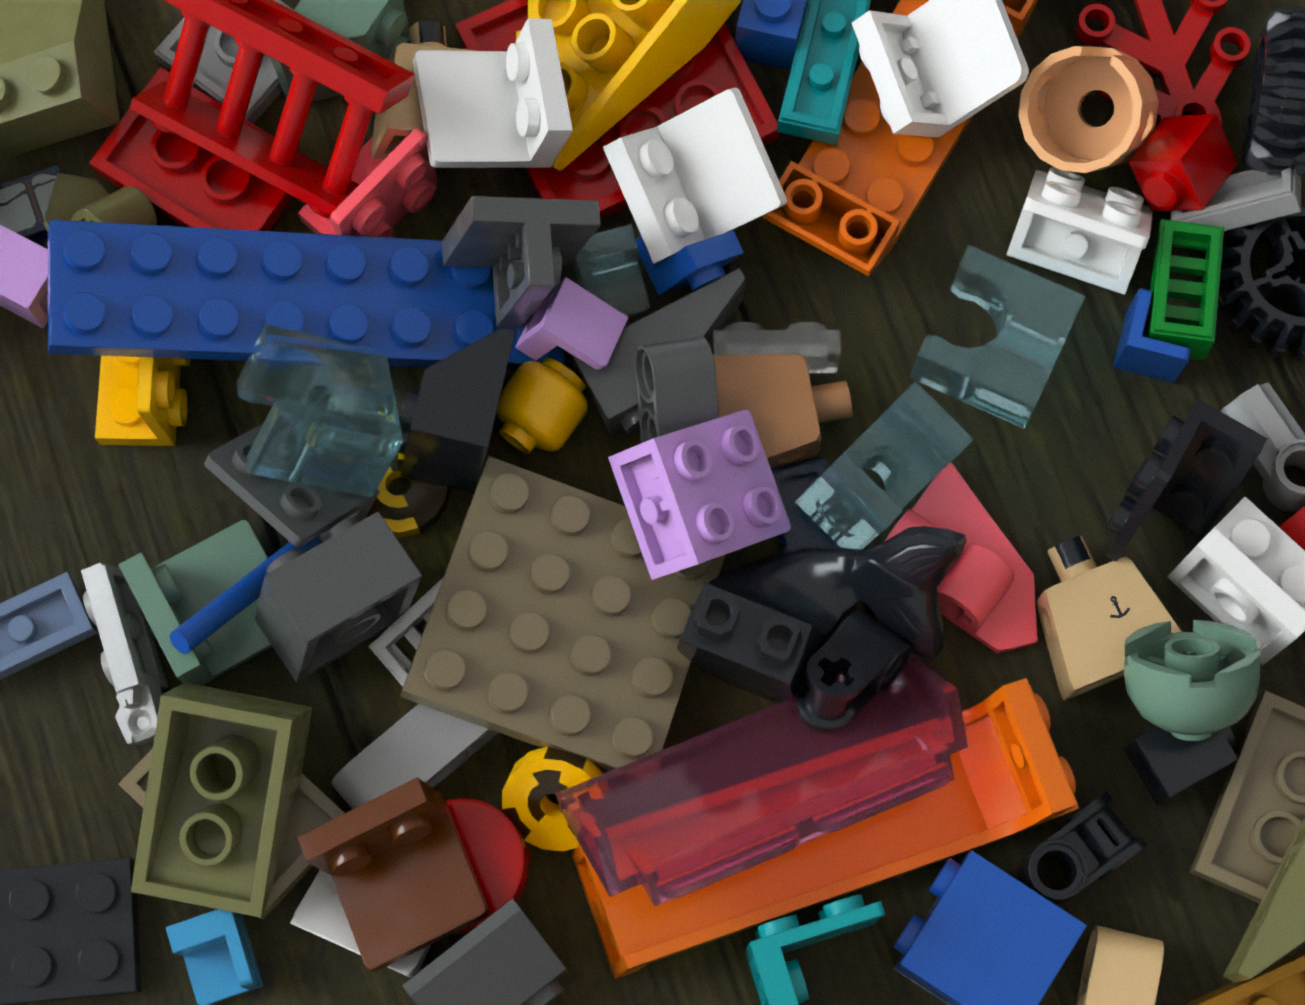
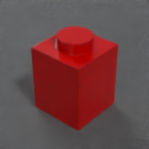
M1216 114L1164 117L1128 161L1151 211L1203 210L1238 165Z

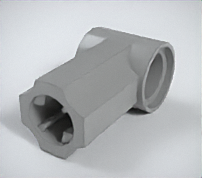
M1269 382L1262 385L1257 384L1240 394L1235 400L1225 406L1221 412L1268 438L1261 453L1253 463L1263 478V491L1267 499L1276 508L1285 512H1298L1305 506V487L1293 484L1286 477L1284 467L1297 466L1305 471V434Z

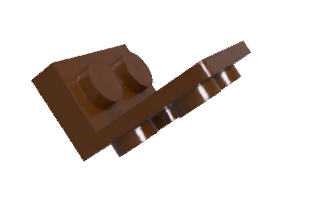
M418 777L297 837L306 862L331 875L364 965L373 972H377L489 915V907L444 796Z

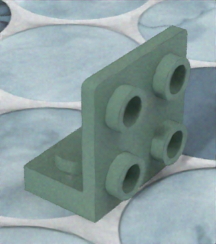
M241 520L157 566H154L142 552L118 564L172 670L182 683L202 686L272 648V645L255 621L259 598L187 654L179 652L170 640V633L268 559L255 532L246 520Z

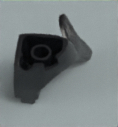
M927 526L910 527L868 550L808 548L776 554L736 568L711 580L709 583L704 582L678 642V651L699 669L732 686L774 703L786 704L795 697L806 681L805 669L812 654L817 652L828 641L847 611L856 602H864L872 609L887 629L913 647L914 654L934 661L944 646V628L937 587L963 552L966 544L965 534L943 528Z

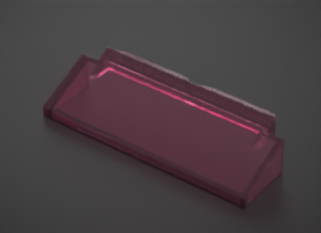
M911 655L907 665L895 682L885 692L878 694L849 726L840 732L826 734L808 728L799 719L797 714L796 701L798 696L790 701H783L557 792L556 796L560 811L610 897L641 884L653 905L656 906L668 900L685 896L789 852L803 843L827 833L846 828L943 787L950 781L955 780L950 755L968 748L958 689Z

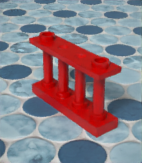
M163 0L180 9L181 14L185 17L168 82L163 81L133 97L129 109L150 119L152 125L160 131L179 135L309 204L312 211L316 214L330 219L332 212L360 185L352 181L351 177L373 112L381 114L406 98L415 74L275 0ZM210 26L234 37L236 44L239 46L221 110L191 95ZM264 54L289 66L291 73L294 75L274 139L244 123ZM318 83L344 95V99L348 103L328 167L297 151Z

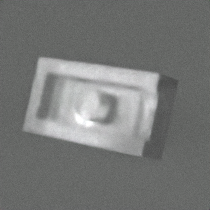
M738 322L727 325L725 330H713L712 354H799L805 356L809 373H837L841 356V330H826L825 325L816 322L795 323L790 325L788 330H763V327L757 323Z

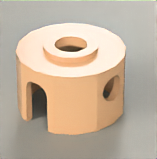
M1073 46L1050 54L1032 70L1021 91L1018 117L1025 141L1041 160L1061 171L1088 173L1126 163L1132 158L1156 126L1159 101L1151 76L1137 59L1116 48ZM1095 90L1107 93L1112 98L1114 104V113L1110 121L1099 127L1087 123L1081 112V105L1085 96Z

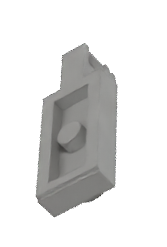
M98 563L81 570L87 590L83 595L84 606L89 618L98 628L104 649L101 653L103 672L108 681L115 687L117 693L115 698L120 704L115 715L117 723L127 744L143 745L154 740L162 695L161 691L167 689L168 685L151 627L122 571L118 566Z

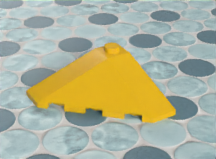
M528 0V18L552 19L573 129L552 166L562 171L705 48L742 0ZM520 30V31H516V40H517V38H518V36H519L521 30Z

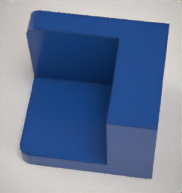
M1139 288L1126 311L1113 368L1174 383L1188 364L1191 350L1186 347L1145 337L1146 319L1152 291Z

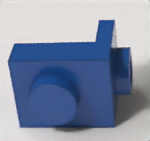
M734 230L687 245L672 257L654 264L642 236L634 241V245L658 296L690 286L692 292L725 276L726 273L723 267L744 253Z

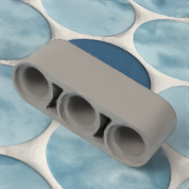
M417 704L346 764L335 775L331 785L352 810L416 777L432 788H435L495 737L498 732Z

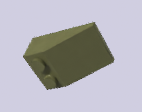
M0 0V149L12 156H16L120 123L104 0Z
M183 683L161 695L131 892L259 918L265 914L302 773L312 712L311 706L190 683Z

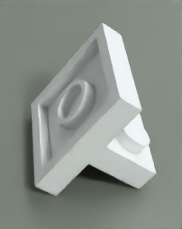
M1246 497L1197 544L1168 576L1178 588L1215 622L1232 625L1252 634L1256 639V651L1261 649V665L1272 659L1305 631V550Z

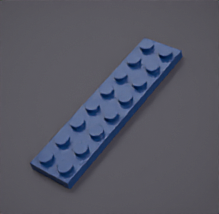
M50 220L48 225V354L428 368L500 329L496 327L492 268L443 266L442 240ZM526 323L522 328H509L515 330V335L506 370L516 371L523 363L535 361L515 348ZM556 346L536 360V362L542 363L545 358L549 357L565 365L564 349Z

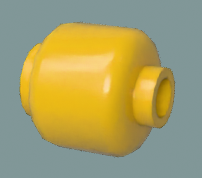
M549 357L545 358L542 363L536 361L523 363L501 391L496 414L504 425L499 430V434L516 449L526 454H530L534 447L547 452L559 450L588 411L587 400L582 394L586 389L585 383L568 367Z

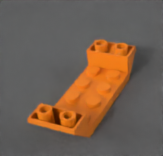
M900 0L892 14L908 16L929 0ZM1002 0L1017 40L1038 0ZM862 61L853 75L837 145L813 140L799 164L791 161L779 180L787 198V203L761 217L869 277L894 248L973 116L939 138L893 134L891 126L886 122L881 113V100L871 73Z

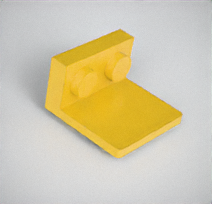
M101 356L95 439L100 445L175 446L177 426H185L188 413L186 390L179 389L181 366H189L191 359Z

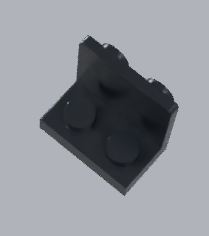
M1199 399L1184 421L1173 415L1153 447L1154 450L1163 455L1160 456L1152 452L1150 457L1143 461L1126 490L1135 496L1136 499L1134 500L1125 495L1106 526V529L1115 533L1116 536L1105 556L1117 562L1151 508L1203 537L1261 453L1268 438Z

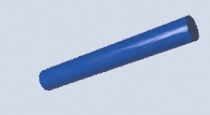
M316 537L302 547H296L290 542L172 631L170 633V640L173 646L183 654L189 653L260 598L264 576L268 574L266 569L275 559L295 548H300L305 553L321 544L320 538Z

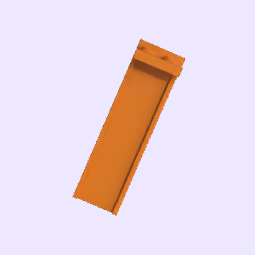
M1027 678L1003 685L981 703L950 717L583 839L571 855L614 979L638 972L651 962L941 862L949 857L952 858L1001 841L1080 809L1074 796L1076 783L1072 769L1066 759L1057 753L1049 733L1051 727L1050 716L1043 699L1038 694L1033 693Z

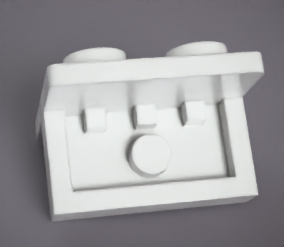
M1051 167L1048 173L1036 170L1006 255L1125 295L1141 251L1146 248L1150 238L1153 211L1148 206L1143 205L1144 198L1135 192L1119 187H1109L1106 193L1085 186V179L1079 174L1061 171L1055 167Z

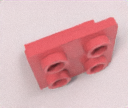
M415 128L384 160L372 159V137L361 148L351 177L352 181L360 185L332 212L330 219L319 216L312 211L309 204H306L298 212L301 222L315 234L392 238L394 234L393 227L408 212L415 214L423 209L435 193V184L438 182L435 168L429 162L426 145L427 135L418 128Z

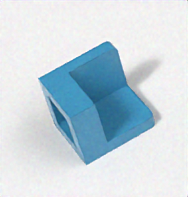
M217 909L165 927L172 952L184 958L196 1002L199 1005H211L264 986L242 914Z

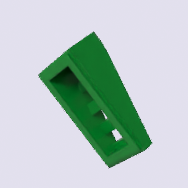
M1161 219L1159 223L1150 289L1152 295L1147 313L1145 337L1189 348L1191 350L1189 359H1206L1215 342L1224 227ZM1172 247L1206 251L1205 259L1171 255ZM1169 272L1202 276L1203 280L1201 283L1169 278ZM1167 298L1200 302L1199 308L1167 304Z

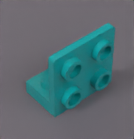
M859 894L823 906V910L818 912L820 920L800 926L797 915H791L758 926V931L754 932L757 940L751 941L744 952L761 1005H799L805 1002L804 1000L809 999L806 983L797 959L785 962L783 953L874 925L886 915L882 902L879 901L865 906L862 895Z

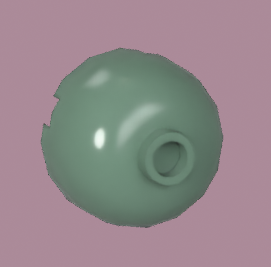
M1193 620V632L1171 633V621L1149 625L1136 630L1125 640L1124 678L1127 694L1143 718L1153 725L1171 732L1174 737L1185 741L1207 739L1212 733L1227 729L1237 723L1248 713L1257 698L1260 682L1261 649L1256 651V639L1252 634L1232 625Z

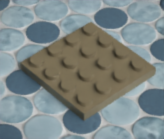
M488 456L400 697L540 748L550 747L568 751L588 759L601 770L648 786L653 780L691 663L690 660L678 651L677 645L704 582L709 583L719 576L725 555L651 580L624 505Z

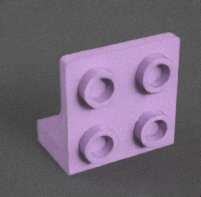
M747 409L650 439L608 457L651 580L786 533L791 529V524L753 417Z

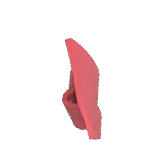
M946 462L942 465L912 509L909 508L903 514L885 541L907 528L919 526L949 529L965 534L966 544L963 552L937 587L941 614L997 654L1035 645L1038 642L1034 574L980 503L951 462Z

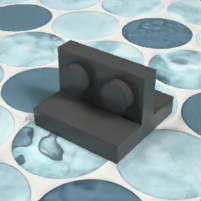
M471 196L442 241L443 266L492 268L496 327L522 328L534 311L542 305L543 300L551 290L559 284L562 270L568 267L601 226L599 201Z

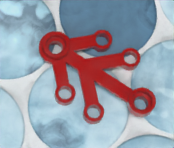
M1133 0L1147 39L1116 24L1114 13L1103 4H1090L1081 11L1075 27L1080 41L1089 46L1101 45L1106 48H1116L1137 59L1144 68L1160 75L1166 93L1155 89L1159 101L1157 111L1159 122L1164 117L1182 116L1183 112H1191L1196 115L1216 114L1222 126L1221 111L1216 105L1215 100L1232 69L1242 65L1251 47L1248 35L1243 30L1235 27H1228L1219 31L1210 46L1209 54L1212 61L1194 89L1185 65L1212 16L1219 14L1224 9L1228 0H1190L1191 6L1175 35L1162 0ZM1094 18L1103 22L1106 29L1103 31H1093L1087 27L1085 21ZM1223 42L1235 44L1239 49V54H1226L1221 49L1220 44ZM1096 90L1103 98L1112 100L1107 93Z

